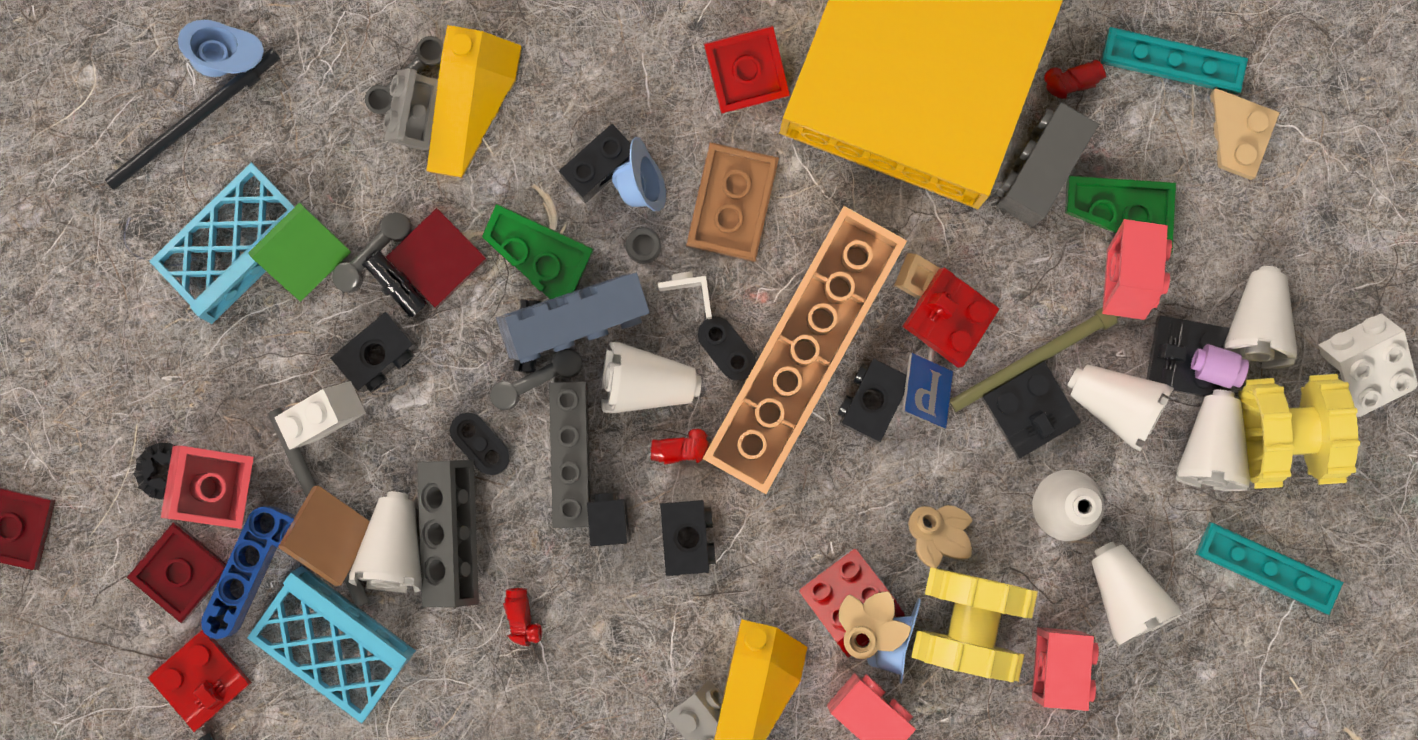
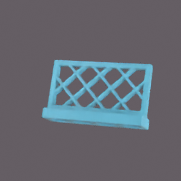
M251 162L149 262L186 300L198 317L213 324L266 272L250 257L248 252L295 206ZM255 176L260 181V196L243 197L244 184ZM267 189L273 196H267ZM243 203H259L258 221H242ZM267 203H281L287 209L277 220L266 221ZM224 204H235L234 221L218 222V210ZM258 227L257 240L252 245L240 246L241 228ZM199 228H209L208 246H192L193 234ZM217 228H233V246H216ZM216 252H232V263L226 270L215 271ZM173 253H184L183 271H169L163 263ZM192 253H208L207 271H191ZM176 277H182V284ZM190 277H206V289L195 299L189 292Z
M301 566L288 575L283 583L284 586L247 639L362 724L416 650ZM289 593L301 600L303 614L286 616L283 601ZM278 611V617L272 618L275 612ZM323 617L328 620L332 635L314 637L311 618ZM304 619L307 639L290 641L287 622ZM280 623L283 642L271 643L260 634L267 624ZM338 629H340V630H341L342 632H344V633H343V634H339ZM352 638L359 644L360 657L343 659L340 640ZM333 641L336 660L319 662L316 643ZM308 644L312 663L300 665L293 659L291 646ZM367 650L373 655H367ZM381 660L391 667L392 670L385 679L372 680L369 661ZM362 662L365 681L347 683L344 665ZM337 666L340 685L329 686L323 682L320 668ZM380 685V687L374 694L373 686ZM366 687L368 703L363 710L351 703L349 689Z

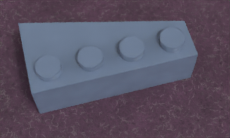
M633 272L495 318L508 357L520 360V363H525L540 358V352L552 348L554 352L575 346L574 340L587 336L588 340H593L609 334L607 329L620 324L621 328L625 329L642 323L641 316L647 315L650 312L637 272Z

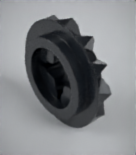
M157 443L146 447L143 453L136 459L137 463L133 474L138 482V488L151 498L164 500L167 481L163 477L151 478L158 471L156 462H159L161 465L170 464L172 448L177 446L175 444Z

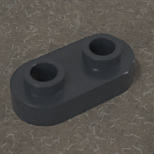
M712 317V319L703 321L698 330V340L706 353L728 379L733 381L747 379L755 366V357L752 351L724 318ZM713 328H719L723 333L722 338L718 341H713L709 337V331ZM740 356L744 359L745 364L741 369H735L731 366V359L733 357Z
M466 412L454 418L450 425V436L468 459L474 460L475 467L486 475H498L504 472L510 464L511 454L505 443L479 415ZM467 424L474 425L476 429L473 437L467 438L463 433V429ZM494 450L499 454V461L496 464H490L487 461V454L490 451Z

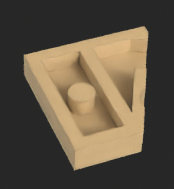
M1215 88L1211 92L1210 99L1214 103L1216 122L1213 125L1215 138L1218 141V149L1216 151L1218 168L1253 180L1257 175L1280 112Z

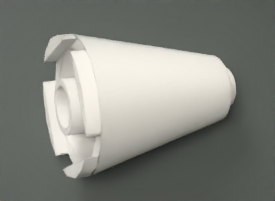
M1262 266L1259 270L1251 273L1223 345L1224 349L1241 354L1242 359L1248 360L1249 363L1250 360L1262 362V369H1280L1295 364L1298 355L1288 278L1285 274L1281 273L1279 268L1274 266Z
M610 341L609 345L612 350L606 351L601 389L608 391V400L601 399L602 411L604 413H619L692 403L694 397H699L702 381L701 376L696 375L695 368L621 342Z
M1089 364L1083 370L1077 367L1068 383V387L1073 389L1070 395L1128 445L1138 451H1141L1144 447L1147 436L1153 431L1169 400L1163 394L1169 397L1174 390L1173 387L1167 384Z
M1213 390L1212 395L1204 397L1176 471L1177 481L1200 488L1202 484L1214 486L1213 490L1245 491L1249 488L1250 473L1242 401L1235 398L1234 392Z
M1075 470L1056 471L1045 477L1036 489L1032 500L1033 517L1041 530L1057 540L1077 541L1090 535L1102 520L1104 513L1102 492L1096 482L1082 472Z
M390 491L387 492V497L379 498L349 573L348 582L352 585L357 586L359 579L367 581L366 588L371 590L407 593V586H413L414 592L421 591L422 577L415 502L408 500V494Z
M1110 542L1094 551L1097 557L1091 562L1112 636L1118 647L1140 638L1141 635L1154 631L1181 616L1182 612L1179 606L1124 545L1116 547L1114 542Z

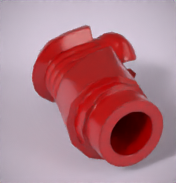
M1097 59L1069 68L1064 73H1062L1060 68L1052 67L1044 75L1047 91L1060 99H1067V94L1095 88L1096 84L1106 78L1105 69Z
M692 429L688 432L689 438L653 439L651 443V461H659V463H664V465L678 463L682 460H695L696 463H699L703 460L710 445L706 440V432L702 429Z
M527 588L506 589L503 607L511 629V634L507 636L511 641L522 646H529L531 642H540L542 639V627L538 623L531 624Z

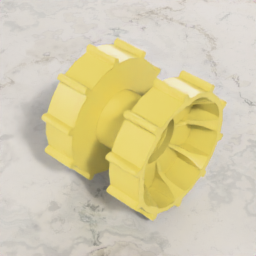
M1338 374L1309 376V382L1305 387H1301L1300 407L1296 408L1288 407L1284 386L1275 384L1274 378L1246 380V386L1242 391H1238L1239 399L1242 401L1250 481L1254 483L1255 489L1283 487V481L1287 477H1291L1290 469L1293 455H1304L1308 467V475L1318 479V485L1347 483V477L1351 473H1356L1355 464L1358 446H1360L1356 416L1357 408L1354 406L1349 391V383L1339 380Z
M930 567L925 595L955 602L948 635L917 630L911 658L989 679L1013 683L1014 681L1019 682L1024 654L995 646L1001 614L1023 618L1033 617L1038 591Z

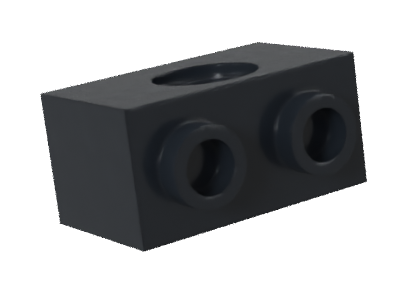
M611 124L559 170V173L563 180L586 203L612 180L614 170L630 159L631 143Z
M384 312L330 359L345 377L351 381L357 391L364 393L369 390L372 393L388 380L385 375L395 366L398 370L403 368L415 357L412 352L418 346L391 314ZM381 345L385 350V358L380 364L373 365L369 360V352L373 347Z
M874 358L870 361L869 365L862 363L853 380L854 383L858 384L853 397L846 395L837 412L838 415L842 416L839 424L876 443H880L904 396L907 375ZM870 389L876 390L882 398L880 407L875 410L867 408L863 403V395Z
M618 492L595 494V501L587 502L590 547L629 543L630 531L627 499H619Z
M704 500L660 503L666 576L709 573V565L716 564L714 542L707 543L706 529L713 528L711 507H704ZM692 527L698 532L699 541L695 546L687 548L680 544L678 533L682 528Z

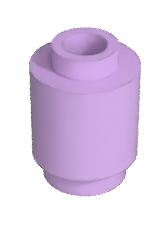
M1206 344L1203 349L1198 348L1195 351L1191 362V369L1195 370V378L1226 388H1231L1232 386L1240 388L1246 379L1249 361L1242 359V355Z

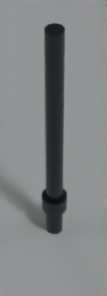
M273 48L269 49L263 54L262 60L254 68L238 73V75L105 178L107 184L113 190L118 188L246 86L251 88L261 80L260 75L281 59Z

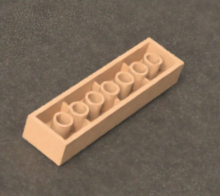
M843 206L705 453L703 460L760 492L767 494L907 240Z

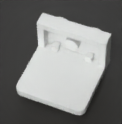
M1383 314L1367 318L1363 323L1345 332L1337 333L1330 339L1318 344L1321 356L1340 371L1343 382L1349 383V391L1354 406L1357 408V417H1361L1415 390L1417 387V378L1405 331Z

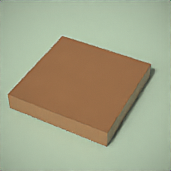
M317 485L312 487L278 548L334 586H340L355 561L370 521Z

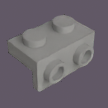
M411 68L397 71V75L393 77L390 85V95L393 96L391 108L386 112L383 121V129L386 131L384 141L422 151L429 150L438 85L437 79L419 75L417 70Z
M708 680L696 692L673 707L666 715L685 740H714L724 694Z

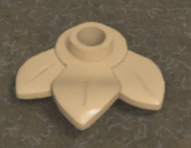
M949 505L943 506L938 510L923 506L912 512L908 525L910 533L916 539L915 551L919 559L931 568H937L943 556L960 560L969 559L972 554L971 542L963 530L972 523L970 515L960 508ZM923 518L931 522L932 528H927L923 524Z
M890 592L874 594L864 604L851 595H848L842 602L839 609V621L846 630L844 646L851 656L858 659H867L872 657L878 650L894 651L908 638L911 626L893 620L895 604ZM863 633L868 636L869 644L863 647L857 643L856 637L858 634Z

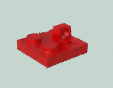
M772 25L703 43L721 114L790 96Z
M943 267L937 271L902 327L957 368L964 367L1000 308Z
M203 630L147 677L193 732L198 731L252 683L218 642L207 636Z

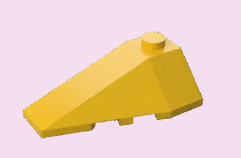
M447 25L440 62L427 172L459 178L463 177L480 147L482 138L492 120H495L508 91H511L516 82L522 50L521 45L484 31Z
M741 619L714 740L767 739L801 682L807 646L777 627Z

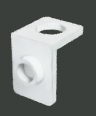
M684 272L671 275L672 281L658 283L659 291L702 286L706 319H712L706 276L693 278V272Z

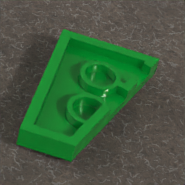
M1069 176L1066 182L1065 213L1115 234L1124 219L1168 225L1167 239L1172 240V254L1176 183Z
M499 204L495 205L482 235V238L512 266H515L531 281V284L540 292L542 291L549 299L577 290L595 250L582 242Z

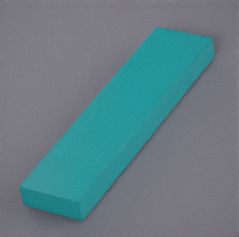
M1109 27L1100 63L1206 88H1217L1238 95L1242 90L1248 58Z
M1212 522L1208 523L1195 555L1326 615H1330L1344 583Z

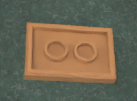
M710 142L686 247L755 262L779 158Z

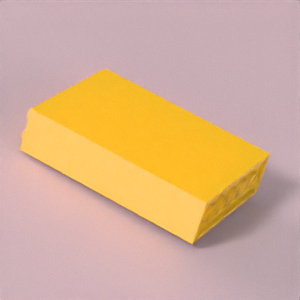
M828 0L784 113L779 134L979 209L990 196L1063 0Z

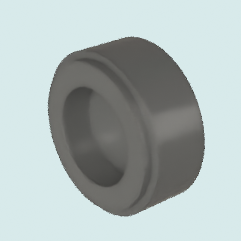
M645 227L637 228L626 239V251L634 262L648 264L659 256L661 241L658 234L652 229Z

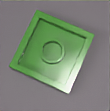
M301 203L297 204L248 252L255 262L300 302L351 253Z

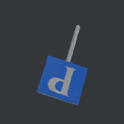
M928 347L927 359L914 353H909L902 412L939 428L946 429L953 371L934 363L935 350Z

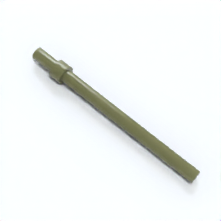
M1103 307L1094 312L1095 316L951 398L949 403L956 413L1101 328L1106 330L1117 324V319L1121 316L1102 314Z

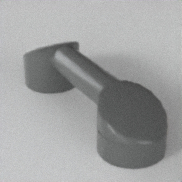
M435 36L422 38L417 44V57L404 69H415L417 74H420L427 66H438L441 62L443 42ZM391 82L386 86H372L366 92L365 103L371 112L382 115L390 110L393 98L390 95Z
M394 212L384 216L380 224L381 231L350 263L344 262L335 267L332 279L337 289L345 293L357 291L363 283V275L361 273L365 268L362 266L363 261L376 250L380 249L381 251L390 241L402 242L412 232L411 221L404 214Z
M572 349L561 350L556 353L553 362L513 383L507 381L496 383L490 392L491 402L500 410H510L518 404L521 394L558 375L565 378L577 376L583 367L582 358Z

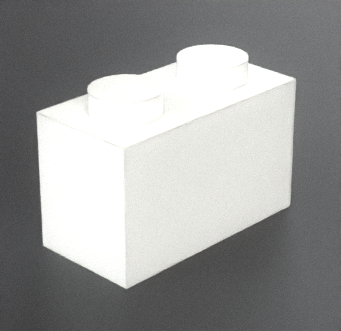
M351 381L324 388L274 418L289 450L326 437L366 414Z

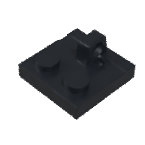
M1161 315L1157 316L1146 379L1167 384L1173 387L1175 392L1202 397L1212 395L1213 390H1220L1221 386L1195 378V370L1191 369V362L1195 351L1198 348L1203 349L1206 344L1223 348L1230 328Z
M1045 361L982 397L983 402L1017 459L1024 457L1081 423Z

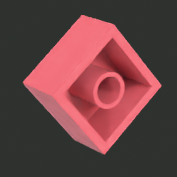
M1128 219L1123 220L1107 249L1102 314L1145 320L1151 310L1158 307L1161 295L1167 294L1170 284V273L1165 272V262L1169 260L1172 251V240L1167 239L1168 225Z
M173 446L161 518L242 529L254 457L187 446Z
M1037 627L1032 699L1048 708L1089 711V702H1094L1096 695L1095 680H1091L1092 665L1097 664L1099 654L1098 643H1093L1094 636L1077 630Z
M854 673L827 704L830 713L860 740H907L916 730L910 723V720L913 718L910 712L894 698L888 703L882 697L886 692L867 674L861 679Z

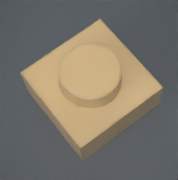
M907 253L894 286L919 300L940 268L917 254Z

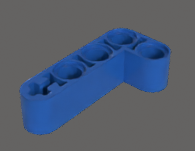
M273 506L259 507L250 513L202 616V630L207 636L213 639H222L232 636L241 628L277 547L296 515ZM265 513L271 514L275 520L274 528L269 533L265 532L260 526L261 517ZM250 546H254L259 551V561L255 565L249 564L245 558V552ZM234 579L240 580L244 585V594L241 598H236L230 591V585ZM229 605H230V606H236V607H237V608H233V609L227 610L228 607H229ZM225 614L223 621L228 623V626L220 629V622L216 620V617Z

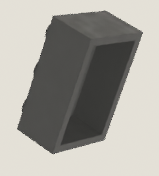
M1062 102L1054 110L1048 108L1031 132V134L1037 137L1034 141L1030 139L1026 146H1023L1013 163L1019 168L1016 172L1012 170L997 190L996 195L1001 198L996 207L1031 227L1042 221L1099 124Z

